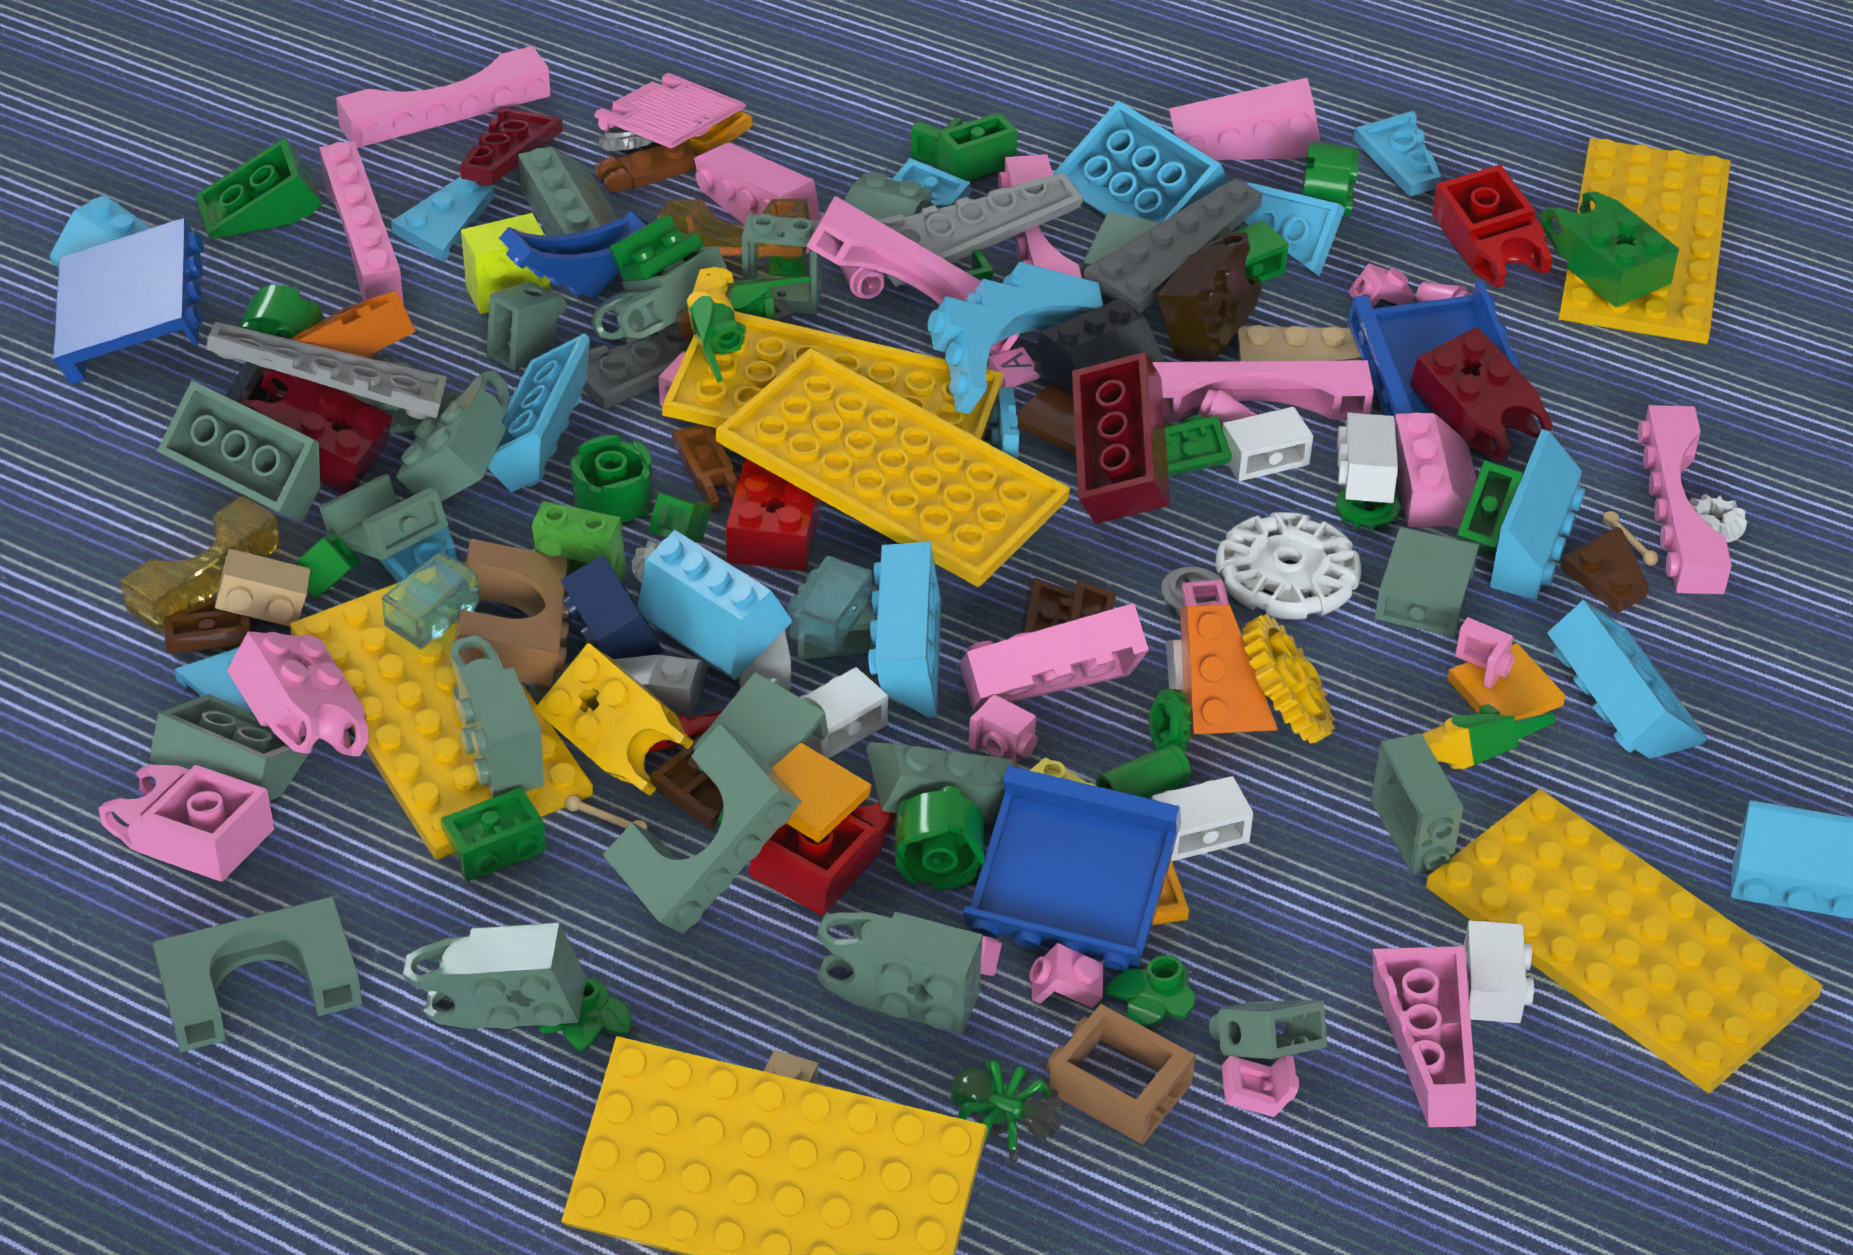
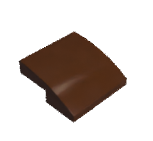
M1051 384L1035 395L1017 414V427L1076 454L1073 396L1055 384Z
M1034 578L1028 592L1021 633H1032L1114 609L1116 593L1080 580L1077 581L1072 591Z

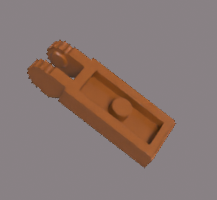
M685 142L672 149L660 145L644 151H637L618 159L614 156L608 157L606 160L603 159L594 167V172L600 180H605L604 186L614 193L619 190L636 189L696 170L694 158L697 156Z
M700 424L672 431V442L697 490H701L703 501L712 504L711 510L719 509V495L714 487L724 484L726 494L733 503L738 485L735 469L723 446L715 441L716 433L713 428Z

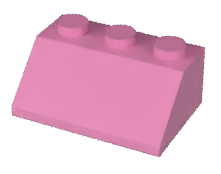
M1435 413L1396 414L1397 482L1407 527L1461 526L1477 482L1468 443Z

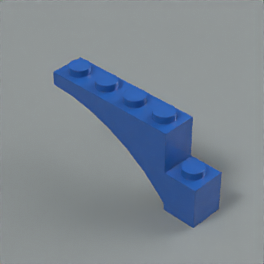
M630 211L619 220L578 233L558 236L535 235L508 227L499 239L509 249L506 255L520 268L523 269L527 266L538 277L542 278L545 275L553 284L558 287L564 285L575 296L578 297L582 293L595 300L619 273V269L610 252V246L648 225L650 222Z

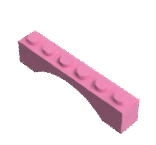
M530 46L500 54L489 66L479 73L447 86L407 92L366 89L336 97L339 126L349 142L355 141L357 148L497 111L500 107L508 108L550 96L549 67L536 49Z
M355 141L337 142L329 146L319 147L323 182L330 203H334L340 215L363 301L397 290L404 305L400 268Z
M1048 155L1005 157L1004 172H999L998 176L999 189L1014 187L1020 183L1053 175ZM1039 226L1013 236L1017 237L1016 255L1018 260L1023 259V263L1082 278L1079 265L1056 250L1044 237Z
M834 196L806 246L838 266H857L892 275L916 287L932 298L938 305L942 303L946 296L966 301L968 295L974 292L981 282L979 279L837 196ZM1019 334L998 342L990 349L989 353L996 355L1009 351L1019 337Z
M1368 360L1152 362L1162 379L1164 421H1180L1199 411L1209 389L1216 392L1221 389L1237 401H1272L1295 405L1314 411L1331 420L1347 419L1348 412L1370 414L1374 389Z
M1648 405L1645 421L1639 422L1638 442L1645 446L1643 465L1645 470H1650L1649 493L1651 496L1656 497L1654 516L1655 521L1661 522L1662 525L1660 545L1662 549H1667L1668 553L1666 558L1667 576L1673 577L1676 593L1724 594L1732 566L1726 538L1710 527L1696 513L1688 501L1681 484L1683 471L1694 461L1701 432L1695 406Z

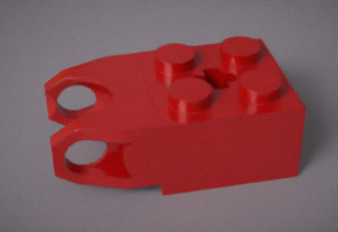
M1501 164L1436 184L1432 216L1474 274L1490 283L1491 286L1500 288L1505 286L1506 263H1521L1541 274L1550 272L1552 257L1545 242L1543 227L1534 216L1535 209Z
M746 459L726 524L727 563L806 572L820 518L822 500Z
M880 801L870 806H858L819 843L790 825L784 824L762 846L760 853L751 860L749 876L817 914L824 916L882 852L885 836L894 824L897 813L882 811Z

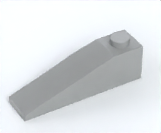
M669 655L613 659L666 704L677 716L694 717L709 669L708 662ZM565 664L562 672L554 671L550 687L530 684L528 692L536 704L540 703L570 664Z

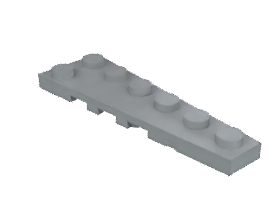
M1063 172L1020 183L1014 187L989 191L986 197L974 200L965 197L955 200V205L939 209L934 205L922 208L921 213L903 217L902 214L879 219L878 221L949 263H953L973 254V251L983 250L1081 208L1083 197ZM887 274L895 287L906 283Z
M219 322L214 323L209 333L206 350L213 351L225 359H240L264 368L280 371L406 409V414L416 419L437 418L447 381V376Z

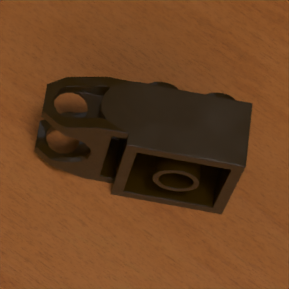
M1230 232L1216 241L1205 244L1198 254H1190L1158 292V300L1175 358L1215 360L1255 309L1262 287L1259 276L1253 278L1246 277L1245 262L1250 252L1247 232Z

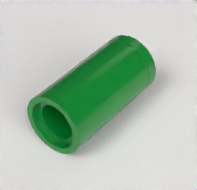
M1169 743L1098 775L1096 786L1152 799L1153 795L1164 793L1189 782L1191 779V768L1183 750L1177 744Z

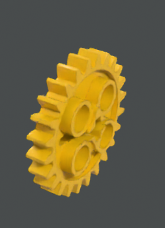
M1262 614L1245 624L1246 627L1242 628L1245 634L1242 636V639L1247 644L1244 647L1245 651L1252 658L1249 663L1255 669L1256 679L1265 695L1272 699L1274 709L1276 711L1280 710L1285 724L1290 723L1295 734L1299 733L1302 740H1308L1310 744L1316 743L1332 734V730L1335 729L1332 722L1335 719L1330 713L1332 707L1325 699L1327 693L1321 688V679L1316 669L1305 658L1303 649L1297 648L1293 636H1289L1284 626H1279L1274 617L1270 619L1268 614L1264 616Z

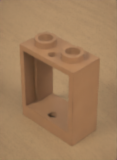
M1100 1004L1089 1018L1084 1016L1080 1019L1069 1042L1064 1047L1058 1046L1052 1052L1046 1066V1070L1049 1071L1048 1089L1057 1098L1143 1145L1192 1085L1196 1055ZM1099 1041L1110 1045L1158 1072L1137 1099L1078 1068Z

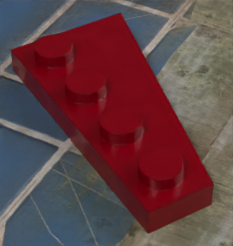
M500 107L497 112L498 119H492L488 124L489 132L481 134L479 146H473L460 164L461 179L475 181L476 184L481 186L495 184L519 165L518 154L542 148L562 133V118Z

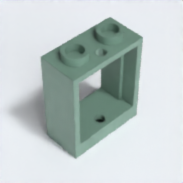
M748 214L742 234L743 280L786 277L758 274V243L806 247L819 221L806 218L776 217L768 214ZM809 249V276H811V282L770 288L771 295L791 312L817 315L822 295V256Z
M1421 733L1381 741L1371 802L1411 875L1435 871L1441 865L1449 863L1450 858L1454 856L1464 806Z

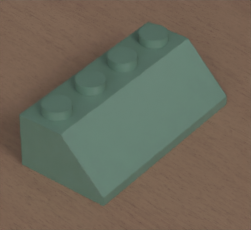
M553 146L536 148L530 152L518 154L521 191L547 235L558 236L578 233L619 220L587 166Z
M193 380L191 381L157 452L283 515L303 523L320 489L319 442Z

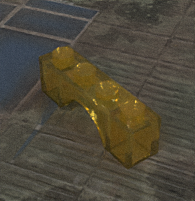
M703 199L668 200L657 215V219L663 215H670L677 230H681L683 234L698 233L704 245L703 247L718 246L723 259L730 256H742V234L745 225H733L719 219L709 210ZM771 199L762 213L776 217L806 218L810 220L807 199ZM758 243V258L782 256L785 259H792L803 256L807 247Z
M240 496L213 515L216 540L205 552L183 561L168 562L150 559L120 580L126 610L157 631H163L165 629L164 617L181 610L191 609L218 591L228 549L266 557L281 546L276 516L245 496Z

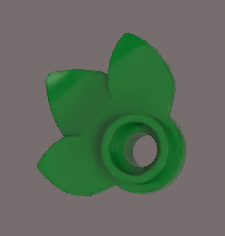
M1170 955L1153 958L1148 963L1146 969H1129L1122 972L1109 983L1105 990L1106 996L1129 1002L1127 1018L1145 1028L1153 1027L1160 1023L1167 1014L1175 1018L1184 1019L1195 1006V993L1188 986V971L1178 958Z
M586 978L579 1022L559 1024L557 1026L539 1025L541 1033L563 1030V1034L568 1042L578 1052H584L603 1030L618 1036H628L631 1031L632 1020L630 1011L624 1002L610 997L606 986L601 981Z

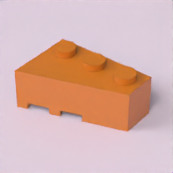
M393 290L343 308L290 340L373 358L377 355L376 352L416 331L397 290Z
M1230 604L1186 606L1180 608L1184 694L1186 704L1191 706L1189 716L1193 722L1190 725V734L1278 730L1265 694L1256 679L1255 669L1249 663L1251 658L1244 649L1246 645L1242 639Z

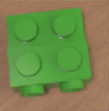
M546 501L542 502L532 523L535 552L544 553L552 557L567 558L566 572L571 573L604 554L620 580H623L627 571L621 517Z

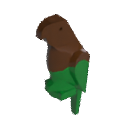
M811 276L734 281V283H728L725 295L731 302L734 311L773 320L775 318L774 301L770 288L811 282ZM687 306L678 312L676 316L678 331L685 340L691 342L694 332L691 327Z

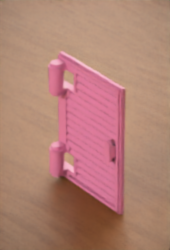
M667 73L662 77V85L652 81L614 101L612 112L601 108L596 111L594 117L599 119L598 125L601 130L608 131L617 126L672 149L693 136L705 134L711 126L746 107V104Z

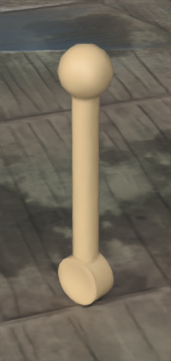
M1608 511L1604 513L1602 523L1607 527L1621 528L1627 541L1642 555L1643 562L1646 565L1653 566L1658 562L1657 553L1652 550L1648 551L1619 522V515L1616 512Z
M577 795L568 796L564 802L566 809L569 811L580 810L625 829L631 823H634L647 830V824L644 821L635 820L630 822L582 802Z

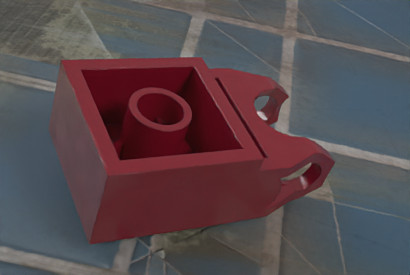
M1478 326L1417 357L1409 386L1439 418L1456 431L1472 448L1487 455L1492 460L1500 463L1508 460V453L1512 446L1506 435V428L1517 429L1527 436L1538 439L1542 429L1552 431L1553 424L1542 404L1538 391ZM1533 414L1538 418L1541 429L1537 426ZM1494 438L1499 444L1500 451L1497 449L1494 443Z
M267 368L263 373L261 387L274 403H267L261 400H241L239 403L318 441L320 482L344 494L354 490L386 448L393 416L339 389ZM272 378H276L282 381L286 385L288 391H282L276 388V386L272 382Z

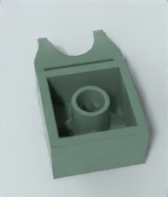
M718 246L701 247L646 280L622 281L624 290L610 297L594 312L590 322L597 337L607 340H615L622 337L641 339L664 329L674 322L677 324L676 314L687 307L686 300L693 293L700 269L711 267L727 269ZM608 311H613L618 315L617 322L619 327L611 333L605 331L602 326V317Z
M491 370L476 377L461 395L459 391L444 395L437 418L429 417L416 428L414 434L417 437L414 443L403 453L401 457L403 464L396 478L414 495L427 488L438 490L441 502L482 480L507 429L501 423L508 409L509 392L507 382L495 370ZM487 381H490L496 387L498 392L497 399L491 393L485 392Z
M477 635L455 640L450 651L451 664L457 680L454 689V701L463 726L460 732L464 749L467 754L474 753L476 758L474 760V769L479 784H487L493 798L522 787L524 792L543 787L541 728L514 668L504 669L492 645ZM469 648H476L484 653V658L465 664L460 657V653Z
M896 911L892 918L870 912H839L825 915L817 931V939L833 955L824 957L821 968L817 972V980L827 990L855 1005L887 1013L895 1018H905L931 1025L939 1030H949L963 1034L980 994L983 934ZM843 925L853 931L854 937L852 939H836L831 937L828 931L834 926ZM836 966H845L854 971L851 977L844 980H836L828 975V971Z
M560 923L472 928L469 937L446 938L420 947L408 954L403 970V976L406 981L420 989L430 990L427 992V1004L423 1011L427 1018L437 1024L466 1029H512L517 1026H557L559 1024L578 1023L587 978ZM432 958L440 962V967L437 970L423 975L415 973L417 965L425 959ZM445 996L450 997L455 1003V1006L448 1011L439 1012L435 1010L436 1004Z

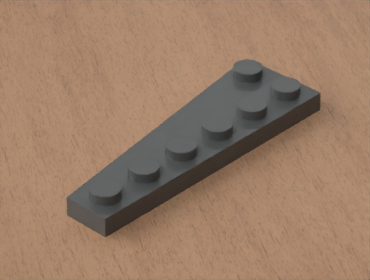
M1234 178L1085 268L1084 279L1098 282L1102 293L1113 300L1128 303L1131 308L1141 313L1158 298V292L1190 254H1198L1205 244L1216 241L1218 238L1228 234V232L1234 230L1261 206L1262 193Z
M773 297L775 312L773 320L792 324V312ZM671 324L660 330L661 334L645 339L626 338V345L610 350L606 345L590 349L588 378L583 390L604 410L658 386V377L683 351H687L691 342L681 336L678 326Z

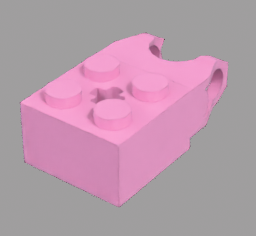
M248 631L227 672L260 725L270 727L273 733L295 752L311 754L313 744L320 738L331 744L341 754L360 757L369 741L363 705L343 676L341 669L338 668L328 653L324 643L319 638L311 635L294 636L276 632L260 633ZM354 725L356 738L351 746L347 729ZM306 736L305 741L302 743L301 738Z
M153 764L141 767L136 774L139 778V790L146 796L137 799H113L104 802L98 808L102 825L114 836L120 838L131 850L223 882L274 830L268 790L266 788L198 765H194L191 769L181 766ZM149 777H152V778L155 779V781H156V786H155V787L151 784V782H150V780H149ZM112 812L118 815L126 824H129V827L118 823L113 817Z

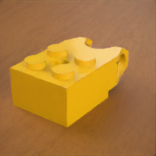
M587 643L534 709L605 772L622 782L635 785L650 796L657 788L651 783L650 776L645 770V756L649 749L655 743L662 740H671L683 745L686 749H689L694 743L685 733L678 716L666 704L612 658L590 643Z

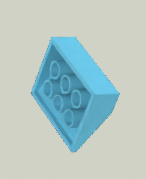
M1119 100L1053 173L1055 175L1064 172L1083 197L1082 202L1105 217L1109 211L1160 223L1229 182L1220 163Z

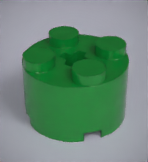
M1309 141L1303 180V195L1340 204L1345 208L1343 216L1351 217L1353 188L1358 171L1359 149H1353L1352 146Z
M268 285L262 287L258 294L252 296L239 327L269 335L280 333L284 338L291 339L324 320V316L318 304L312 299L308 303L299 297L300 291L284 285Z
M604 435L592 438L578 448L579 453L575 458L572 457L571 460L573 501L576 508L621 517V523L645 517L650 513L653 499L651 456L648 449L642 443L633 439V444L621 442V436Z
M954 786L943 787L939 791L927 792L902 800L898 804L895 819V863L900 875L906 881L916 886L917 880L931 883L932 890H951L973 881L977 876V870L981 865L983 866L985 860L984 820L980 808L972 800L965 797L964 792L960 788Z

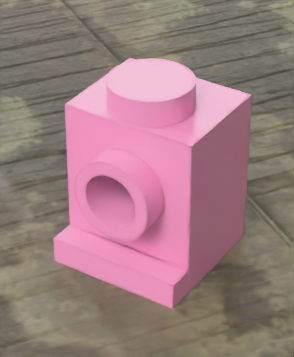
M994 694L970 718L968 748L976 752L979 747H982L994 756L1012 759L1013 764L1016 765L1022 758L1029 757L1036 747L1038 740L1037 735H1035L1036 715Z

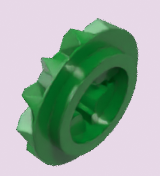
M1343 488L1336 500V512L1341 514L1342 522H1352L1354 529L1361 526L1367 527L1370 532H1372L1375 526L1387 529L1390 522L1397 521L1400 503L1395 494L1393 503L1345 499V488ZM1364 502L1367 503V506H1369L1371 511H1366L1365 508L1362 507Z
M1164 689L1157 695L1150 710L1149 731L1156 749L1169 743H1175L1185 752L1187 747L1186 741L1191 739L1189 731L1190 725L1193 723L1189 716L1191 706L1186 704L1185 694L1177 692L1176 689Z

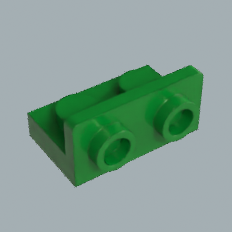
M663 215L614 243L609 249L623 280L629 281L646 280L704 245L698 233L683 234L681 230H677L670 215Z
M1196 415L1187 418L1182 424L1168 426L1165 423L1168 477L1229 464L1232 454L1218 416L1204 418L1202 415Z
M522 787L441 818L442 831L460 858L461 873L466 881L490 875L498 869L521 860L530 859L546 849L544 821Z

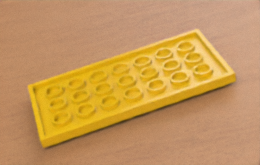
M1590 138L1577 213H1581L1579 208L1582 203V194L1586 192H1599L1618 200L1677 246L1679 252L1671 284L1616 308L1567 268L1558 320L1707 344L1711 328L1731 160L1721 159L1712 155L1689 154L1680 150L1670 151L1650 148L1642 144L1619 143L1610 139ZM1590 201L1591 211L1595 209L1593 201Z
M734 311L735 321L742 323L746 328V332L743 334L744 341L741 350L724 355L713 352L723 381L717 383L694 335L662 404V416L718 428L811 348L983 441L998 399V392L1003 385L1004 373L986 369L987 390L971 413L966 414L955 411L953 394L950 392V370L946 359Z
M811 348L716 429V442L897 543L931 541L935 564L978 588L1069 499L1070 488Z
M442 566L290 623L291 635H311L319 638L324 643L325 648L338 668L343 672V676L363 705L369 741L364 749L435 860L455 853L454 848L442 831L441 818L493 798L487 784L480 785L474 769V760L476 759L474 753L467 754L462 743L460 731L463 729L454 701V689L457 680L453 668L450 667V651L453 646L461 609L472 611L463 596L459 595L460 592ZM520 681L541 728L544 780L543 787L528 790L525 793L539 815L543 817L565 808L564 802L570 795L579 796L581 801L592 797L593 785L552 725L534 710L537 704ZM352 725L351 729L356 735L355 727Z
M1542 789L1537 790L1450 858L1449 863L1441 865L1427 878L1426 888L1471 921L1523 924L1524 943H1531L1532 945L1531 964L1708 1094L1819 998L1823 987L1817 980Z
M616 1036L561 1222L566 1226L681 1255H955L988 1128L985 1124Z

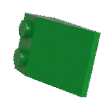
M286 137L195 195L207 234L211 239L294 224L301 218L310 216L318 207L323 205L308 164Z

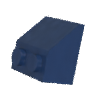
M604 554L561 580L569 594L562 599L575 620L582 616L586 626L580 630L588 643L596 648L600 647L612 659L659 655L664 652L630 593Z

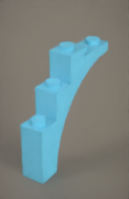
M1019 262L1012 273L1004 278L1003 283L982 279L976 290L968 295L966 301L946 296L938 309L931 312L928 320V331L931 332L933 349L946 352L945 359L949 365L951 377L950 392L953 394L955 411L970 414L987 390L986 365L990 349L1015 334L1033 330H1046L1103 306L1099 283Z

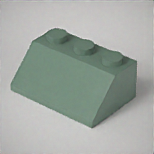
M208 694L158 713L149 760L159 765L181 766L187 769L198 765L266 788L269 801L283 794L308 754L293 751L273 733L270 727L261 726L252 712ZM306 736L301 738L302 743L305 741Z
M869 742L866 749L882 811L897 813L898 804L904 799L913 798L927 792L939 791L943 787L954 786L960 788L964 792V796L972 800L980 808L984 824L995 826L1005 794L1003 784L1005 772L1008 765L1014 767L1012 759L895 743Z

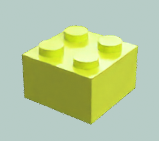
M533 213L461 229L466 289L480 315L489 313L490 294L527 282L534 283L550 291V280L545 275L542 278L538 277L527 266L523 269L517 266L506 255L509 249L499 239L508 227L524 233L545 235Z

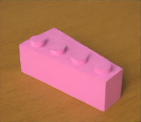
M1308 78L1169 108L1175 136L1214 160L1307 158L1309 141L1321 143Z
M730 142L694 158L697 170L695 178L700 190L744 225L748 214H768L776 217L806 218L817 221L821 219L815 182L809 177ZM769 244L777 251L792 250L806 251V254L809 253V248Z
M1132 603L1032 633H1020L1010 637L1008 640L994 644L992 641L976 643L968 648L969 651L965 653L959 666L971 707L974 711L979 710L994 694L1009 702L1129 676L1149 649L1135 604Z
M1465 946L1372 949L1373 985L1428 1128L1476 1126V1083Z

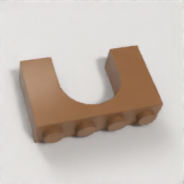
M470 538L459 595L507 604L521 610L529 618L511 619L461 609L454 641L477 635L492 645L504 669L514 668L519 681L550 687L554 671L562 672L567 652V647L564 646L569 628V623H566L569 610L562 598L569 594L561 582L563 578L568 576L566 575L567 558L552 557L544 553ZM469 648L463 650L460 653V657L465 664H469L471 661L484 658V653L479 649Z

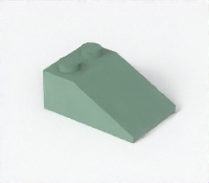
M869 172L863 174L852 184L844 201L876 220L898 214L908 217L921 213L922 208L930 207L932 190L922 188L919 183L914 181L899 182L887 179V176L882 173Z

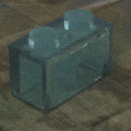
M440 551L382 596L384 625L419 649H423L431 641L441 637L451 625L459 620L461 609L473 611L479 604L477 574Z
M826 556L817 570H811L805 587L800 594L794 595L789 601L786 612L793 621L790 624V637L835 653L872 601V570Z

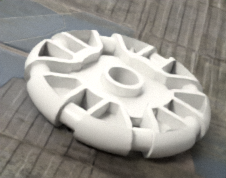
M1272 512L1270 517L1260 518L1257 515L1239 523L1227 533L1226 540L1220 543L1216 554L1217 574L1222 580H1225L1224 584L1227 592L1236 601L1250 610H1254L1257 607L1265 610L1269 617L1300 620L1306 619L1307 615L1317 612L1319 616L1336 610L1351 598L1352 590H1355L1359 585L1362 572L1359 554L1352 550L1353 544L1346 535L1325 521L1320 524L1310 520L1309 515L1292 512ZM1273 532L1274 536L1268 537V533ZM1287 560H1293V561H1295V562H1297V563H1296V564H1286V563H1283V562H1285V561H1287ZM1266 589L1268 591L1273 592L1274 594H1266L1263 592V590Z

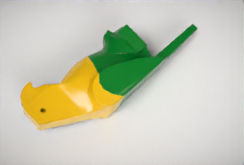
M711 267L700 269L693 293L690 294L686 301L694 335L706 363L708 362L717 383L723 380L713 352L724 355L741 350L744 341L743 334L746 332V328L742 323L735 321L733 306L725 295L728 283H734L733 275L727 269Z
M1490 704L1479 706L1480 712L1478 714L1449 718L1445 721L1444 725L1425 732L1422 736L1438 762L1447 763L1452 769H1466L1519 747V739L1555 723V716L1550 712L1515 720V716L1500 715L1498 709Z

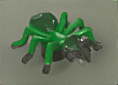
M997 1060L985 1063L984 1067L987 1073L979 1068L962 1070L954 1077L951 1083V1101L955 1106L961 1108L957 1118L966 1120L971 1112H976L975 1122L987 1125L988 1131L982 1153L987 1145L989 1134L999 1135L1008 1131L1009 1161H1018L1017 1124L1015 1118L1023 1121L1028 1132L1041 1140H1046L1047 1134L1055 1136V1130L1049 1127L1060 1128V1118L1054 1108L1063 1111L1065 1104L1054 1099L1058 1097L1059 1092L1056 1089H1048L1043 1079L1036 1080L1015 1097L1014 1094L1020 1081L1026 1082L1032 1076L1031 1071L1026 1070L1025 1067L1020 1065L1016 1068L1009 1086L1003 1083L1000 1064ZM1037 1091H1040L1044 1097L1042 1100L1029 1099Z

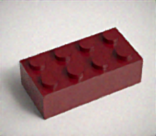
M1143 352L1072 371L1078 497L1094 523L1098 524L1170 506L1162 379L1147 353Z

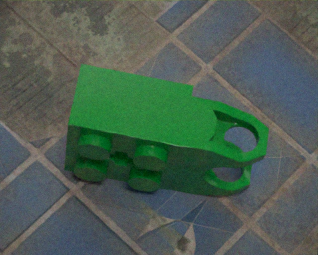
M1586 192L1582 194V203L1579 208L1581 213L1570 212L1560 207H1549L1543 210L1541 226L1555 251L1568 261L1567 268L1615 308L1672 283L1679 248L1618 200L1599 192ZM1590 201L1595 203V209L1592 211ZM1552 216L1555 217L1562 230L1561 233H1558L1553 227Z

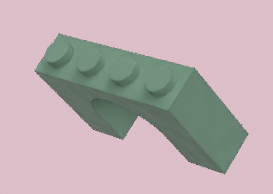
M721 723L691 755L694 761L716 784L723 799L722 822L712 842L697 855L677 860L655 834L631 823L603 854L660 923L682 934L700 920L702 913L719 894L728 889L734 877L750 860L760 853L762 846L779 827L789 821L792 813L802 803L797 795L744 737Z
M333 896L152 942L159 977L180 1053L226 1041L221 1012L216 998L217 989L222 980L231 971L253 961L276 960L292 965L299 970L306 979L317 1017L362 1005L358 973Z

